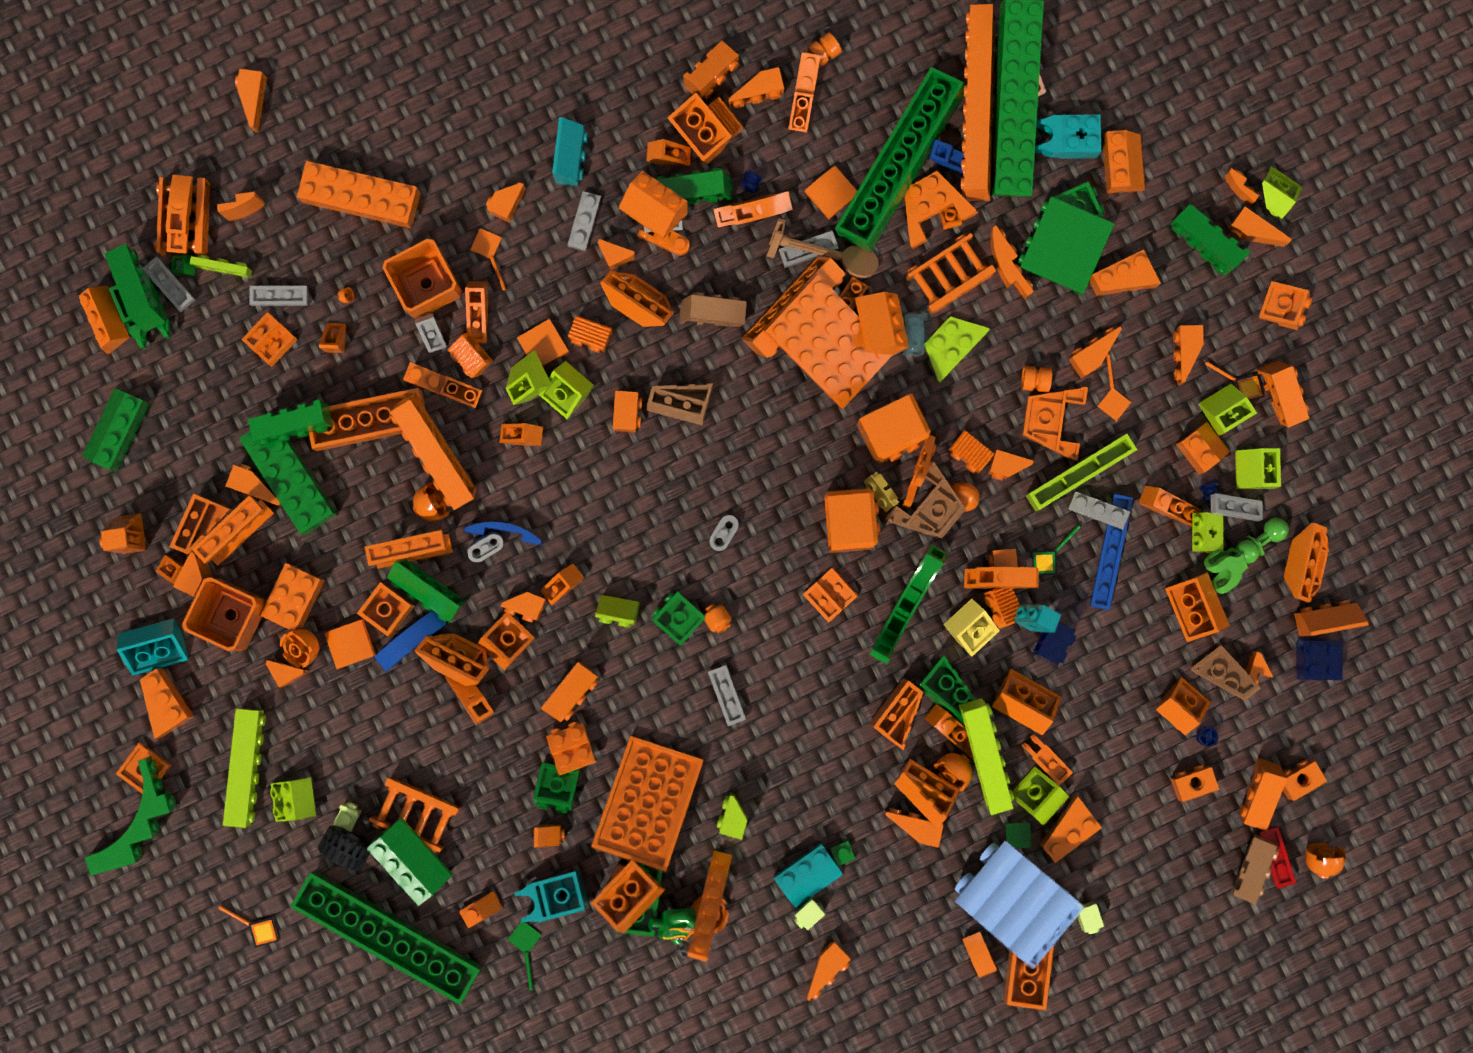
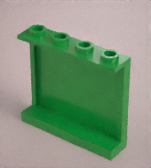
M1050 197L1048 201L1044 200L1040 209L1043 212L1042 216L1036 219L1033 225L1035 232L1033 236L1029 235L1025 246L1028 248L1025 254L1021 253L1017 263L1020 264L1021 270H1026L1075 291V294L1082 296L1115 223Z

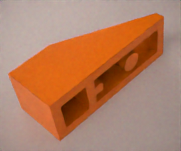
M239 69V74L235 78V85L237 86L248 124L254 132H258L267 77L261 71Z
M1247 207L1239 211L1227 228L1233 237L1245 241L1284 247L1292 240Z
M468 281L465 287L467 333H470L477 343H487L488 282Z
M240 464V467L233 465L225 485L226 487L282 507L272 489L257 473L251 471L252 467Z

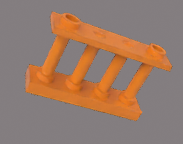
M159 177V183L156 185L158 218L157 239L154 240V249L161 256H166V219L171 186L164 177ZM197 178V184L192 187V193L196 195V202L191 207V212L196 214V219L193 223H189V230L195 232V240L192 242L188 241V249H193L197 255L207 256L210 182L206 178Z
M971 233L967 236L965 234L961 235L955 240V244L920 267L915 265L908 270L909 274H907L906 280L909 281L915 278L930 301V305L927 308L930 315L938 312L995 274L996 270L993 265L988 268L986 265L983 266L968 242L973 237ZM960 247L963 248L977 269V275L972 278L967 276L952 253ZM945 257L961 279L960 283L962 285L957 288L951 286L937 265V262ZM929 267L945 289L944 293L946 295L942 298L935 296L921 275Z
M248 496L191 550L205 564L212 560L219 566L262 526L274 512L263 500L260 499L256 502L252 496Z
M443 530L365 546L368 566L377 565V569L393 566L395 561L407 559L412 562L453 553L450 535L443 534Z
M388 777L384 784L389 787L387 798L379 816L370 817L369 822H372V826L380 830L392 825V823L385 821L396 794H399V792L404 793L407 800L399 818L402 817L406 821L414 802H417V800L424 802V810L414 831L434 853L437 851L441 852L444 846L438 843L449 818L453 815H458L461 807L394 777ZM436 807L442 810V817L432 839L428 840L421 837V834L432 809L434 810Z

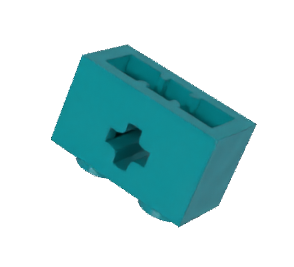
M1020 604L1016 611L1014 622L1029 631L1054 633L1061 615L1045 605Z

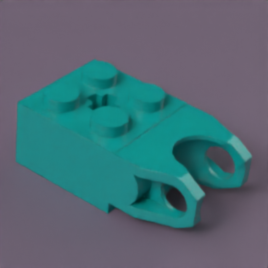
M1052 115L1044 119H1038L1036 122V128L1046 131L1050 136L1049 142L1035 146V153L1050 158L1059 157V159L1097 158L1101 153L1100 115Z
M580 870L534 882L524 889L514 892L515 897L520 895L532 898L535 905L531 914L521 918V923L527 921L543 922L589 909ZM563 890L567 893L566 900L565 897H561Z

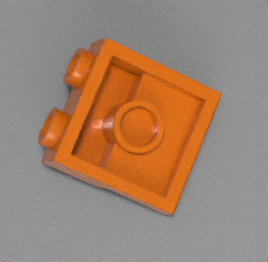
M1271 281L1259 318L1278 323L1279 326L1298 330L1299 326H1303L1305 323L1306 315H1303L1305 308L1309 309L1312 303L1309 290Z
M570 723L567 729H553L550 731V735L546 736L559 775L596 763L586 727L583 723Z

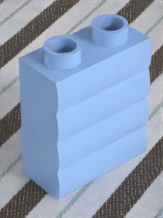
M1004 841L1001 846L992 843L981 855L980 861L985 865L976 876L967 873L958 882L955 891L960 896L955 902L1021 960L1034 969L1084 907L1009 843Z

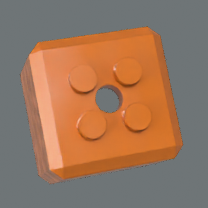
M426 239L384 261L382 268L404 310L412 318L417 319L426 316L461 298L463 291L441 249L434 240ZM425 279L432 281V285L428 289L422 288V282Z
M909 394L863 416L857 423L858 430L874 462L879 464L888 460L893 462L901 458L906 451L910 454L921 447L920 445L928 439L931 432L913 394Z
M869 488L826 492L824 502L829 553L871 550L878 543V535L880 534V522H876L879 508L878 503H875L874 492Z
M206 578L203 580L182 623L183 629L224 650H246L262 618L260 614L266 604V599L224 579ZM229 610L236 612V618L232 621L227 618Z

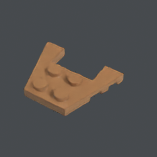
M932 461L930 470L925 478L936 487L912 516L898 506H895L885 519L889 523L942 539L966 508L937 465Z

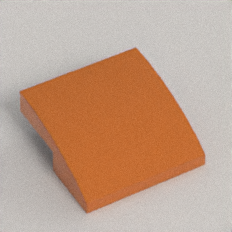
M834 166L813 182L804 192L828 219H831L852 201L857 190L838 168Z
M255 192L235 194L236 202L217 204V208L223 217L228 221H232L255 213L265 205V201Z
M267 312L241 340L269 366L273 367L298 339Z
M833 567L803 594L828 623L859 596Z
M364 619L324 633L336 669L376 656Z

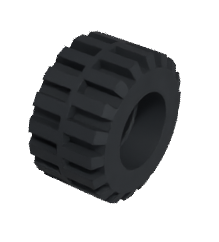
M329 826L317 846L324 857L341 867L353 871H360L370 855V852L366 849L369 845L366 840L339 826Z

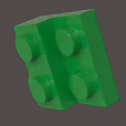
M1089 181L1054 196L1058 200L1098 217H1104V207L1101 203L1097 202V192L1093 185L1090 186Z
M671 592L664 600L667 603L663 608L658 606L651 614L654 617L652 621L681 646L703 622L705 616L679 592L675 594Z
M542 762L533 797V803L537 804L536 807L540 809H548V806L554 807L560 813H567V810L572 811L580 770L577 769L559 775L556 765Z

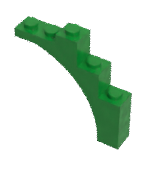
M933 544L930 545L896 601L892 612L881 627L869 655L885 664L889 662L916 608L943 566L948 555L947 552Z
M151 756L138 761L143 777V793L135 819L123 836L114 844L90 853L85 857L90 876L134 864L142 859V850L140 845H137V842L155 837L158 834L159 825L154 820V817L170 813L175 809L176 801L170 791L162 793V781L157 777V765Z

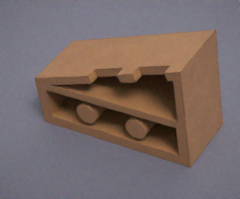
M695 292L681 301L679 324H685L686 321L697 322V325L711 323L715 324V326L740 327L745 324L746 301H740L738 297L723 299L721 295L707 297L704 296V293Z
M713 383L707 385L690 384L689 386H652L647 402V411L703 425L712 394Z
M1256 834L1253 835L1233 886L1234 896L1256 905L1259 896H1262L1265 889L1264 881L1271 874V862L1277 859L1279 849H1276V842Z

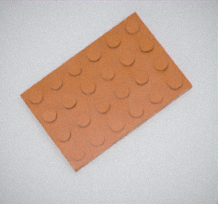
M815 274L764 329L776 344L841 409L845 408L892 356L866 352L859 316L819 274Z
M630 736L591 847L666 872L704 760Z

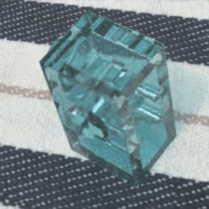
M905 314L903 319L909 347L903 350V356H922L924 354V314Z

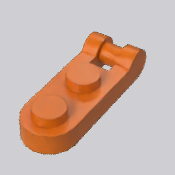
M643 226L642 230H639L637 234L638 237L679 256L685 255L690 248L688 239L674 231H671L662 239L655 233L652 236L648 234L649 232H644Z

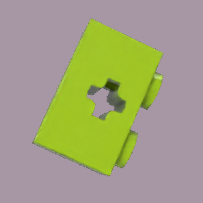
M1210 512L1192 513V552L1213 553L1216 550H1223V516L1211 514Z

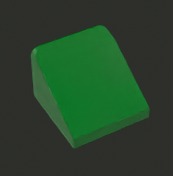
M172 256L171 272L173 275H195V267L190 264L191 256Z

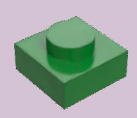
M848 840L830 847L837 866L855 859Z

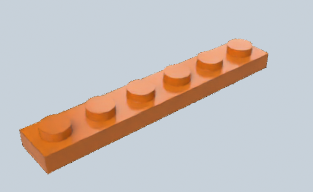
M713 851L688 957L703 961L708 959L732 859L730 854Z

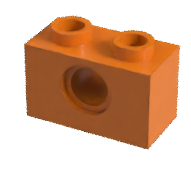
M1305 759L1297 763L1298 767L1295 769L1283 771L1287 777L1283 792L1288 800L1295 801L1328 782L1316 761ZM1300 774H1303L1304 781L1299 784L1297 778Z
M1201 764L1193 767L1194 770L1188 773L1186 770L1175 773L1176 777L1170 779L1178 801L1185 802L1219 790L1212 767ZM1193 777L1198 779V784L1195 787H1192L1190 784Z

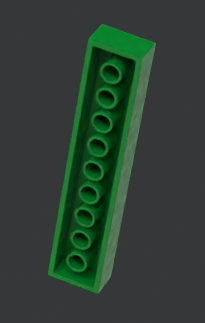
M1003 0L1000 2L990 196L1022 198L1032 196L1044 5L1042 0Z
M930 68L835 227L839 237L869 252L873 250L930 154L934 140L939 139L964 96V82L935 68Z
M317 870L309 873L290 906L459 1005L464 1001L483 967L481 964Z

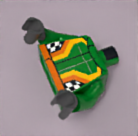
M695 908L665 910L659 918H651L649 920V929L657 930L659 939L671 940L676 946L679 945L681 947L679 954L685 958L688 955L690 943L683 941H686L693 934L697 919Z

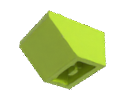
M532 351L511 367L506 390L513 405L532 400L552 385L536 351Z
M1232 384L1198 403L1218 436L1257 414L1248 398Z
M1280 448L1235 451L1236 489H1276L1281 487Z
M601 595L595 617L599 618V622L612 624V621L619 622L618 626L631 628V624L636 625L640 602Z
M311 777L270 783V795L274 806L273 815L276 822L316 816Z
M730 792L729 796H725L722 806L725 812L724 815L720 814L717 828H720L719 834L742 840L747 824V816L735 794Z

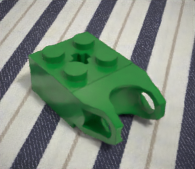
M145 274V278L151 287V291L166 322L156 328L162 333L164 338L169 339L171 334L168 316L153 281ZM117 285L108 288L128 333L136 340L141 349H146L147 332H144L128 317Z

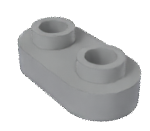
M724 516L711 535L710 546L714 550H725L738 530L739 523L734 516ZM727 522L733 524L731 529L726 528L725 524ZM721 538L723 543L717 545L715 543L716 539Z
M490 532L471 543L467 548L469 559L473 562H481L501 550L503 547L502 536L497 532ZM491 539H496L495 543H490ZM478 548L480 552L474 553L473 550Z

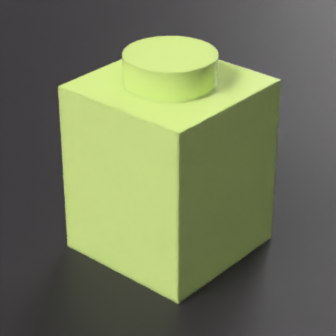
M811 897L794 912L796 917L794 921L801 929L805 927L809 930L825 913Z
M1093 901L1083 904L1084 909L1077 916L1081 929L1089 934L1099 932V928L1104 927L1097 904Z

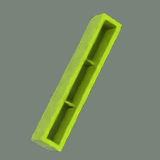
M1125 434L1027 494L1026 498L1035 512L1039 511L1135 452L1137 448L1128 434Z
M981 698L959 705L989 813L995 815L1013 809L1012 801H1014V796L1011 789L1008 790L1007 784H1010L1007 773L1003 771V767H1006L1003 756H1000L998 750H1001L998 738L995 739L994 733L997 731L994 722L990 721L989 716L992 715L989 704H985Z
M238 708L235 711L223 826L247 828L251 826V823H254L255 812H253V805L257 801L255 787L259 782L257 769L262 758L259 751L264 740V735L261 733L262 726L266 722L264 710Z

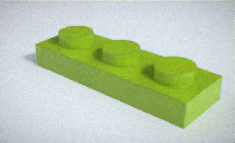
M198 255V257L191 256L190 264L195 268L251 278L252 270L245 263L235 262V264H230L225 259L217 258L214 261L204 255Z

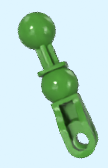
M1271 518L1264 525V533L1256 539L1248 535L1246 537L1247 540L1239 542L1235 549L1231 547L1227 551L1216 550L1204 560L1207 570L1218 573L1212 580L1217 593H1227L1239 584L1243 572L1248 569L1247 564L1255 562L1259 555H1265L1262 548L1270 541H1283L1288 536L1289 526L1285 520Z

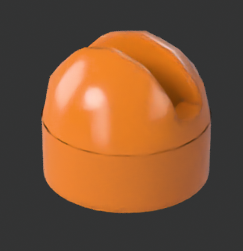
M349 287L342 288L337 293L339 295L338 300L342 303H350L354 300V292Z

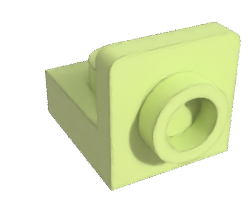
M352 802L343 803L339 807L340 811L333 825L353 832L362 810L357 809L358 805Z

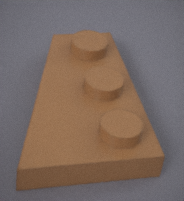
M1222 645L1190 668L1192 672L1244 701L1260 690V686Z

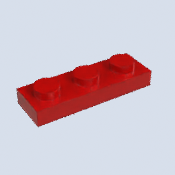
M1275 826L1268 828L1267 831H1258L1259 836L1276 842V849H1279L1277 859L1272 860L1270 865L1272 867L1271 875L1275 887L1279 889L1296 884L1279 827Z

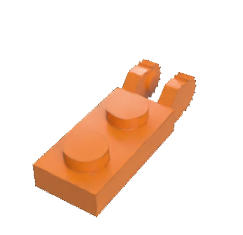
M1033 734L1030 738L1040 749L1035 753L1025 742L1021 746L1032 756L1031 758L1060 786L1073 772L1046 744H1043Z

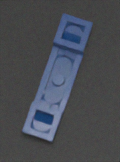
M935 139L929 158L945 168L963 174L961 162L964 159V153L953 149L952 145Z
M503 522L477 523L466 527L464 531L483 536L486 535L487 529L522 534V542L543 545V541L533 533L519 526Z
M432 610L383 648L375 656V659L387 672L399 663L403 657L414 650L425 636H433L447 623L437 617L438 614Z

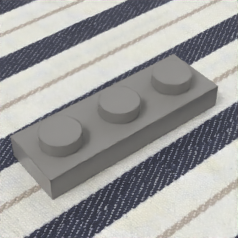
M582 192L568 247L587 251L601 196Z
M833 231L803 240V242L828 249H839ZM790 246L779 249V254L785 268L822 256Z
M157 256L143 267L144 272L180 312L195 301V298Z
M250 286L249 305L308 306L309 287Z
M1076 491L1069 506L1070 511L1124 530L1131 513Z
M1215 493L1211 495V514L1260 521L1263 520L1262 501Z
M727 666L709 671L708 674L727 725L730 726L746 720Z

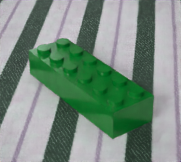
M250 431L239 437V440L301 535H308L338 515L290 440L283 442L274 440L271 441L270 445L259 446V444L252 442Z

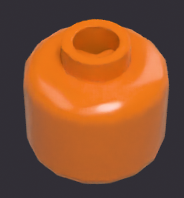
M712 604L705 609L704 621L712 632L719 634L731 626L732 618L723 605L716 606Z

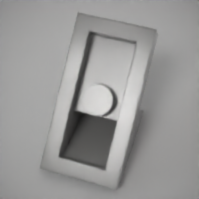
M433 313L415 319V324L429 353L447 347L440 325L435 320Z

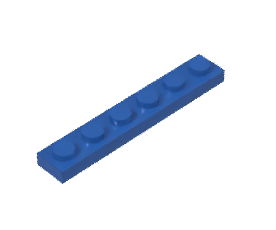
M1113 494L1111 505L1131 511L1133 498ZM1128 520L1124 530L1106 524L1089 605L1091 607L1110 610Z

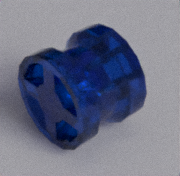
M746 170L744 172V179L740 181L739 186L746 191L756 193L758 190L757 185L761 183L762 177Z
M1218 481L1199 487L1204 495L1203 502L1211 500L1212 494H1222L1218 490Z
M1205 726L1199 728L1195 736L1199 744L1209 747L1214 746L1219 738L1218 732L1214 728Z

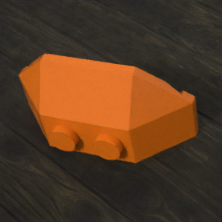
M611 270L600 283L611 306L642 327L664 326L674 314L666 295L636 275L623 272L616 273V271Z
M1311 523L1292 540L1284 573V579L1294 598L1309 603L1321 587L1329 552L1327 527L1316 523Z
M455 633L425 636L415 649V653L435 671L465 686L479 684L489 670L486 649Z

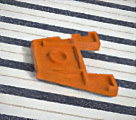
M938 171L912 184L905 194L910 246L913 249L928 241L920 223L950 206H955L962 221L978 214V211Z
M1088 387L1029 396L1027 398L1022 435L1072 461H1078L1080 444L1060 441L1065 402L1085 405Z
M929 435L920 451L914 474L907 490V496L902 505L904 508L910 509L917 487L922 486L930 470L931 458L937 447L934 444L936 438Z

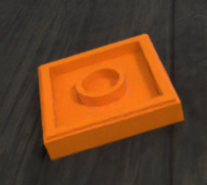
M550 319L517 337L526 355L536 351L543 367L569 353Z
M139 742L116 772V775L143 793V777L138 761L151 756L152 760L156 762V774L160 780L171 764L142 742Z

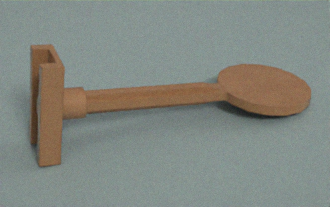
M778 218L769 242L770 247L767 257L774 258L779 245L784 247L790 246L840 260L844 269L855 277H871L876 272L879 264L874 252H869L857 245L848 247L844 252H839L792 239L790 236L784 235L786 220Z

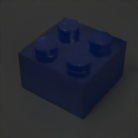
M1058 622L1054 633L1042 632L1031 655L1051 665L1063 663L1068 654L1065 652L1068 645L1072 646L1076 639V635H1074L1076 630Z
M1296 641L1297 680H1343L1342 641Z

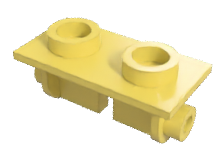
M875 472L863 481L866 488L874 492L878 505L885 512L899 503L898 497L891 488L886 491L884 490L888 483L878 472Z

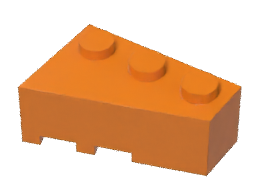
M193 494L169 547L185 554H190V552H193L191 549L209 534L233 509L198 494Z
M1257 758L1246 799L1240 809V816L1244 824L1267 831L1287 781V777L1280 764Z
M911 759L902 768L894 783L937 829L948 817L960 789Z
M1073 795L1056 823L1040 843V846L1050 860L1056 863L1102 827L1081 799Z

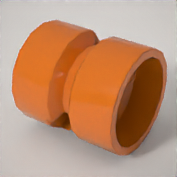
M830 32L820 37L819 42L815 41L806 47L807 52L821 54L819 68L825 65L829 58L834 59L842 53L839 43Z
M1023 366L1021 376L1022 390L1033 391L1036 388L1038 392L1050 391L1052 382L1051 367H1040L1037 370L1035 366Z

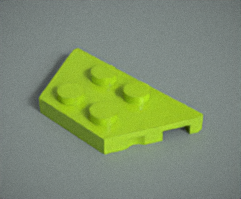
M949 317L926 341L924 348L929 356V361L938 383L988 333L989 328Z

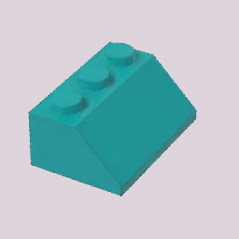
M559 117L552 174L557 184L579 186V180L583 179L581 162H585L586 151L583 150L584 143L587 144L588 132H585L584 125Z
M174 618L118 634L116 650L132 676L188 661L182 631Z
M820 842L773 875L789 901L797 908L841 877L843 873Z

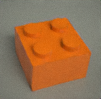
M380 582L357 614L386 636L392 637L415 605L387 584Z

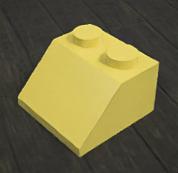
M973 599L969 600L943 624L971 657L1000 631L987 612Z

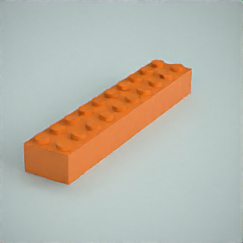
M993 4L970 5V12L966 13V23L968 24V30H966L967 49H965L967 67L964 70L966 79L964 97L966 104H963V114L965 115L963 134L965 140L962 141L964 159L961 162L963 177L965 178H961V189H963V195H966L967 201H990L996 18Z

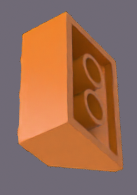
M697 93L692 95L668 117L669 121L706 164L719 155L732 138V135Z
M1127 130L1107 131L1102 137L1107 193L1144 191L1141 135Z
M641 171L629 184L619 205L621 211L662 239L688 214L687 200L644 171Z
M89 287L79 295L80 303L85 310L88 322L91 324L100 348L106 354H110L130 337L108 289L109 287Z
M880 292L855 298L866 352L893 356L909 347L898 294Z
M1208 572L1165 588L1187 642L1220 632L1230 626Z
M1350 600L1340 601L1338 606L1331 607V603L1319 605L1317 610H1312V607L1302 608L1300 613L1294 614L1299 636H1313L1369 625L1358 603H1350Z
M577 662L541 709L560 722H563L564 719L568 721L574 714L572 709L576 704L580 706L587 698L585 693L589 689L592 691L599 683L597 681L599 676L582 662Z
M1010 669L995 696L992 707L1043 735L1054 721L1061 696L1017 671Z
M631 860L591 904L616 931L625 933L665 889L639 864Z

